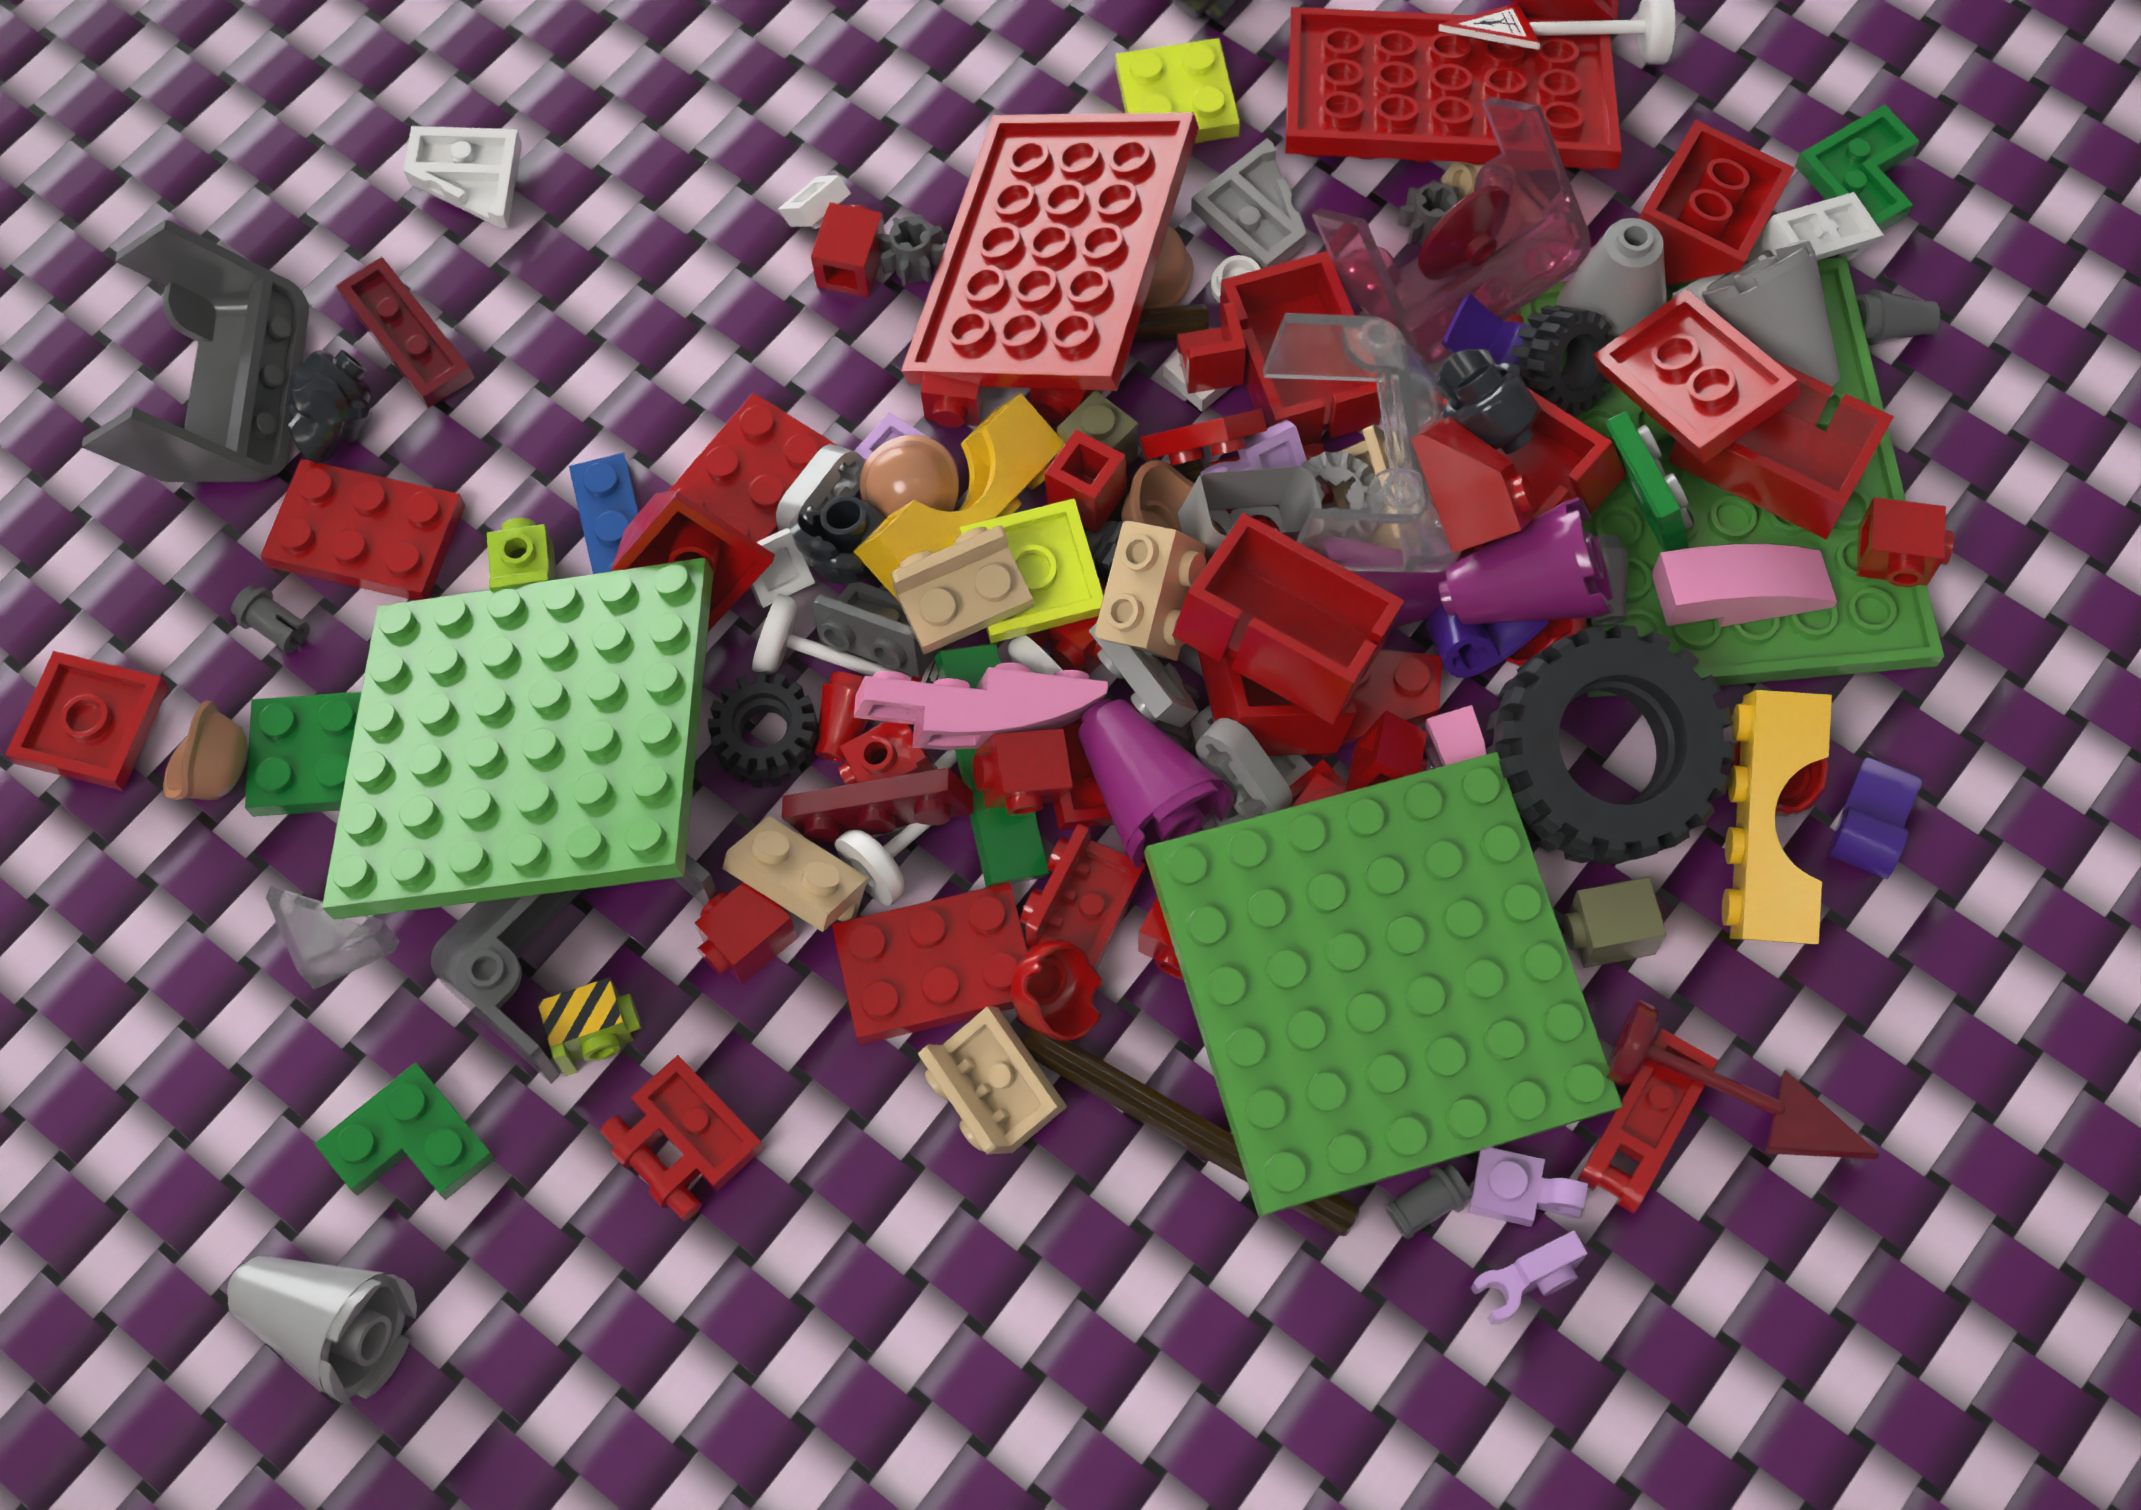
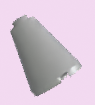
M1626 218L1612 224L1562 287L1555 305L1597 312L1602 315L1600 320L1608 321L1612 327L1607 334L1614 335L1615 339L1667 303L1664 248L1660 232L1649 222L1637 218Z
M1801 240L1775 250L1777 256L1760 262L1758 258L1749 261L1743 265L1740 271L1725 274L1707 286L1708 291L1702 292L1706 305L1771 358L1831 387L1841 379L1816 254L1809 240Z
M257 1256L236 1269L227 1287L230 1313L327 1396L343 1404H352L350 1398L355 1395L367 1399L375 1394L392 1376L406 1353L410 1342L409 1338L401 1335L405 1316L416 1318L417 1304L414 1289L403 1278L390 1273L270 1256Z

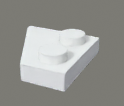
M411 126L403 171L409 184L499 228H508L522 141L517 129Z

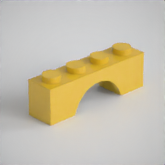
M1018 394L996 408L961 443L968 462L970 481L967 497L959 511H940L913 500L890 514L853 552L859 556L870 571L898 600L894 591L891 573L899 569L902 561L918 552L931 551L934 554L955 545L954 542L960 536V527L1013 514L1022 504L1017 495L1026 486L1032 490L1045 480V471L1052 463L1051 460L1060 452L1065 443L1023 394Z
M1755 690L1743 695V704L1735 705L1732 717V738L1734 741H1741L1739 766L1733 765L1731 768L1728 794L1730 802L1737 803L1736 827L1728 828L1725 841L1726 863L1734 864L1733 889L1726 888L1722 899L1723 925L1730 926V939L1819 944L1822 881L1800 870L1783 851L1775 828V810L1782 789L1796 772L1810 763L1829 757L1832 695Z

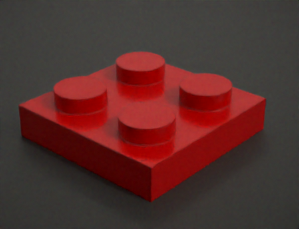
M53 651L5 755L17 765L124 791L169 686L159 676Z

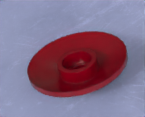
M1487 186L1474 191L1454 205L1427 236L1418 257L1420 273L1429 280H1441L1465 269L1469 265L1477 267L1487 261L1497 248L1498 243L1495 239L1509 213L1510 196L1499 186Z

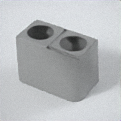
M1299 466L1203 473L1202 476L1199 475L1188 497L1178 511L1182 533L1206 544L1204 554L1206 565L1226 537L1213 527L1211 520L1221 525L1228 535L1242 513L1249 516L1264 515L1277 524L1280 533L1304 545L1321 526L1324 519L1315 479L1307 469ZM1236 508L1230 514L1226 511V509Z

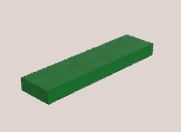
M996 644L943 650L934 657L939 679H960L968 682L970 688L976 689L977 684L988 667L995 668L996 665L1001 664ZM977 749L955 750L962 781L974 791L973 814H970L986 888L1009 882L1017 883L1041 879L1048 875L1049 872L1035 812L1024 815H1008L1006 807L985 809L983 790H977L972 775V763L974 756L977 754Z

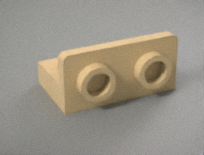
M1002 525L989 530L986 527L971 529L960 535L955 540V545L934 554L931 551L913 554L901 562L899 569L891 573L895 594L924 655L1034 607L1033 597L1008 547V537Z

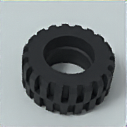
M1616 625L1608 631H1604L1600 626L1582 629L1568 638L1565 636L1540 651L1517 669L1518 673L1516 676L1504 684L1496 697L1501 703L1499 709L1489 715L1486 732L1494 735L1493 745L1486 748V754L1498 753L1503 778H1507L1524 828H1530L1536 834L1533 840L1534 844L1547 852L1559 849L1564 852L1566 860L1578 863L1598 861L1599 865L1619 864L1658 854L1659 851L1675 847L1690 837L1689 831L1691 829L1703 826L1712 816L1715 810L1713 805L1710 804L1711 801L1724 796L1730 782L1728 775L1721 773L1722 765L1734 761L1735 743L1724 741L1723 729L1733 725L1729 707L1718 710L1712 696L1721 690L1712 674L1701 679L1693 669L1699 663V659L1685 648L1674 654L1668 650L1670 638L1655 631L1640 637L1638 636L1636 626ZM1599 690L1624 698L1640 711L1652 730L1656 745L1654 773L1645 791L1634 799L1620 803H1609L1600 800L1583 790L1566 769L1559 747L1560 723L1566 707L1575 698L1584 693Z

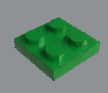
M361 692L251 699L245 809L252 817L340 811Z

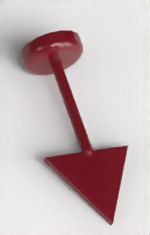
M1640 999L1632 1007L1607 1063L1609 1072L1606 1078L1614 1081L1615 1085L1626 1086L1631 1083L1646 1058L1772 1114L1773 1119L1765 1154L1877 1159L1880 1153L1786 1070L1781 1075L1777 1099L1653 1045L1652 1042L1660 1018L1659 1012L1653 1005Z

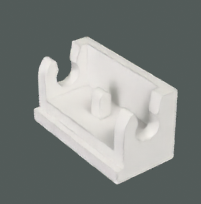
M1852 192L1773 215L1764 226L1746 260L1749 262L1763 255L1768 257V254L1771 252L1774 256H1777L1776 249L1797 241L1809 240L1815 250L1817 260L1840 254L1839 258L1846 257L1847 261L1860 256L1868 245L1879 242L1884 234L1857 195Z

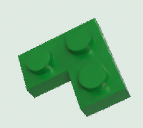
M1884 104L1801 152L1795 167L1825 200L1854 192L1879 229L1884 231L1906 218L1913 204L1883 172L1914 155L1920 141Z
M416 1062L314 1143L349 1189L357 1196L408 1155L435 1190L447 1200L496 1159Z

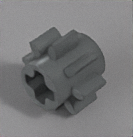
M1431 180L1429 184L1424 185L1419 190L1413 187L1408 189L1406 205L1400 208L1398 225L1410 227L1408 238L1410 245L1417 243L1423 246L1434 226L1457 204L1458 187L1451 188L1446 184Z
M920 214L916 217H904L901 219L895 217L893 218L890 233L878 235L880 253H882V269L885 274L895 271L897 276L902 279V285L923 280L927 282L932 281L931 274L935 265L939 266L945 247L942 246L944 243L940 226L930 229Z

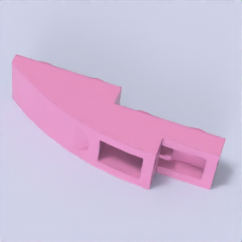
M1001 663L996 665L995 668L988 667L977 684L976 689L970 688L968 682L960 679H939L934 684L910 681V677L901 672L881 671L873 676L864 677L855 697L854 718L913 724V748L939 750L978 749L996 733L1051 730L1071 724L1082 718V715L1090 706L1105 697L1108 682L1091 680L1089 674L1077 670H1062L1054 673V675L1033 673L1029 666L1020 663Z

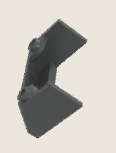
M165 219L118 251L115 262L165 285L163 311L168 322L179 333L198 341L184 429L132 407L83 437L82 448L164 482L265 481L281 472L288 461L291 441L288 424L294 416L285 405L290 401L292 389L290 379L302 365L309 317L307 299L301 289L292 281Z
M686 853L684 877L673 879L705 906L710 899L719 893L711 874ZM583 889L477 902L438 940L431 954V966L440 982L551 1084L560 1076L558 1071L540 1046L501 1012L499 1008L516 992L521 981V966L516 956Z

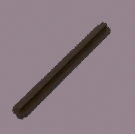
M1032 1028L1027 1033L1023 1044L1036 1062L1247 1182L1234 1137L1231 1133L1070 1041L1048 1038ZM1337 1194L1292 1207L1295 1211L1339 1236H1346L1351 1231L1360 1211L1355 1204Z

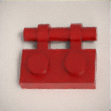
M679 1055L674 1057L630 1097L645 1115L643 1119L631 1128L619 1115H615L606 1121L600 1129V1133L613 1146L611 1151L613 1157L624 1168L633 1167L651 1187L649 1195L661 1208L669 1206L684 1222L692 1218L702 1206V1203L688 1189L693 1180L701 1174L716 1191H719L764 1149L762 1142ZM662 1135L683 1155L670 1168L651 1150L653 1143Z

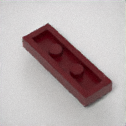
M383 257L378 258L335 285L342 299L428 409L475 379L469 365Z
M949 768L784 795L782 798L781 818L811 842L832 843L849 830H861L869 834H887L892 832L896 826L913 823L931 826L946 824L950 821L951 817L973 814L974 791Z

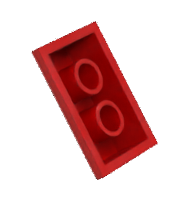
M1695 120L1638 219L1647 221L1656 227L1662 236L1666 285L1740 271L1795 168Z

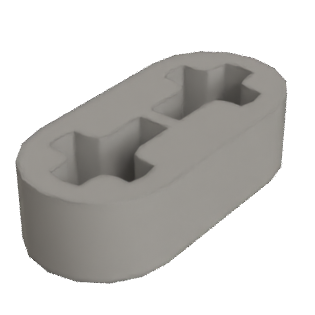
M829 444L823 446L780 500L776 511V523L779 531L785 528L789 529L791 520L798 512L801 515L806 512H819L834 498L840 496L854 497L860 489V476L865 464L862 456L858 452L838 445Z
M1220 718L1199 738L1196 744V751L1201 763L1227 783L1234 794L1235 801L1233 807L1244 819L1283 810L1290 806L1293 798L1292 791L1255 737L1242 724L1229 718Z

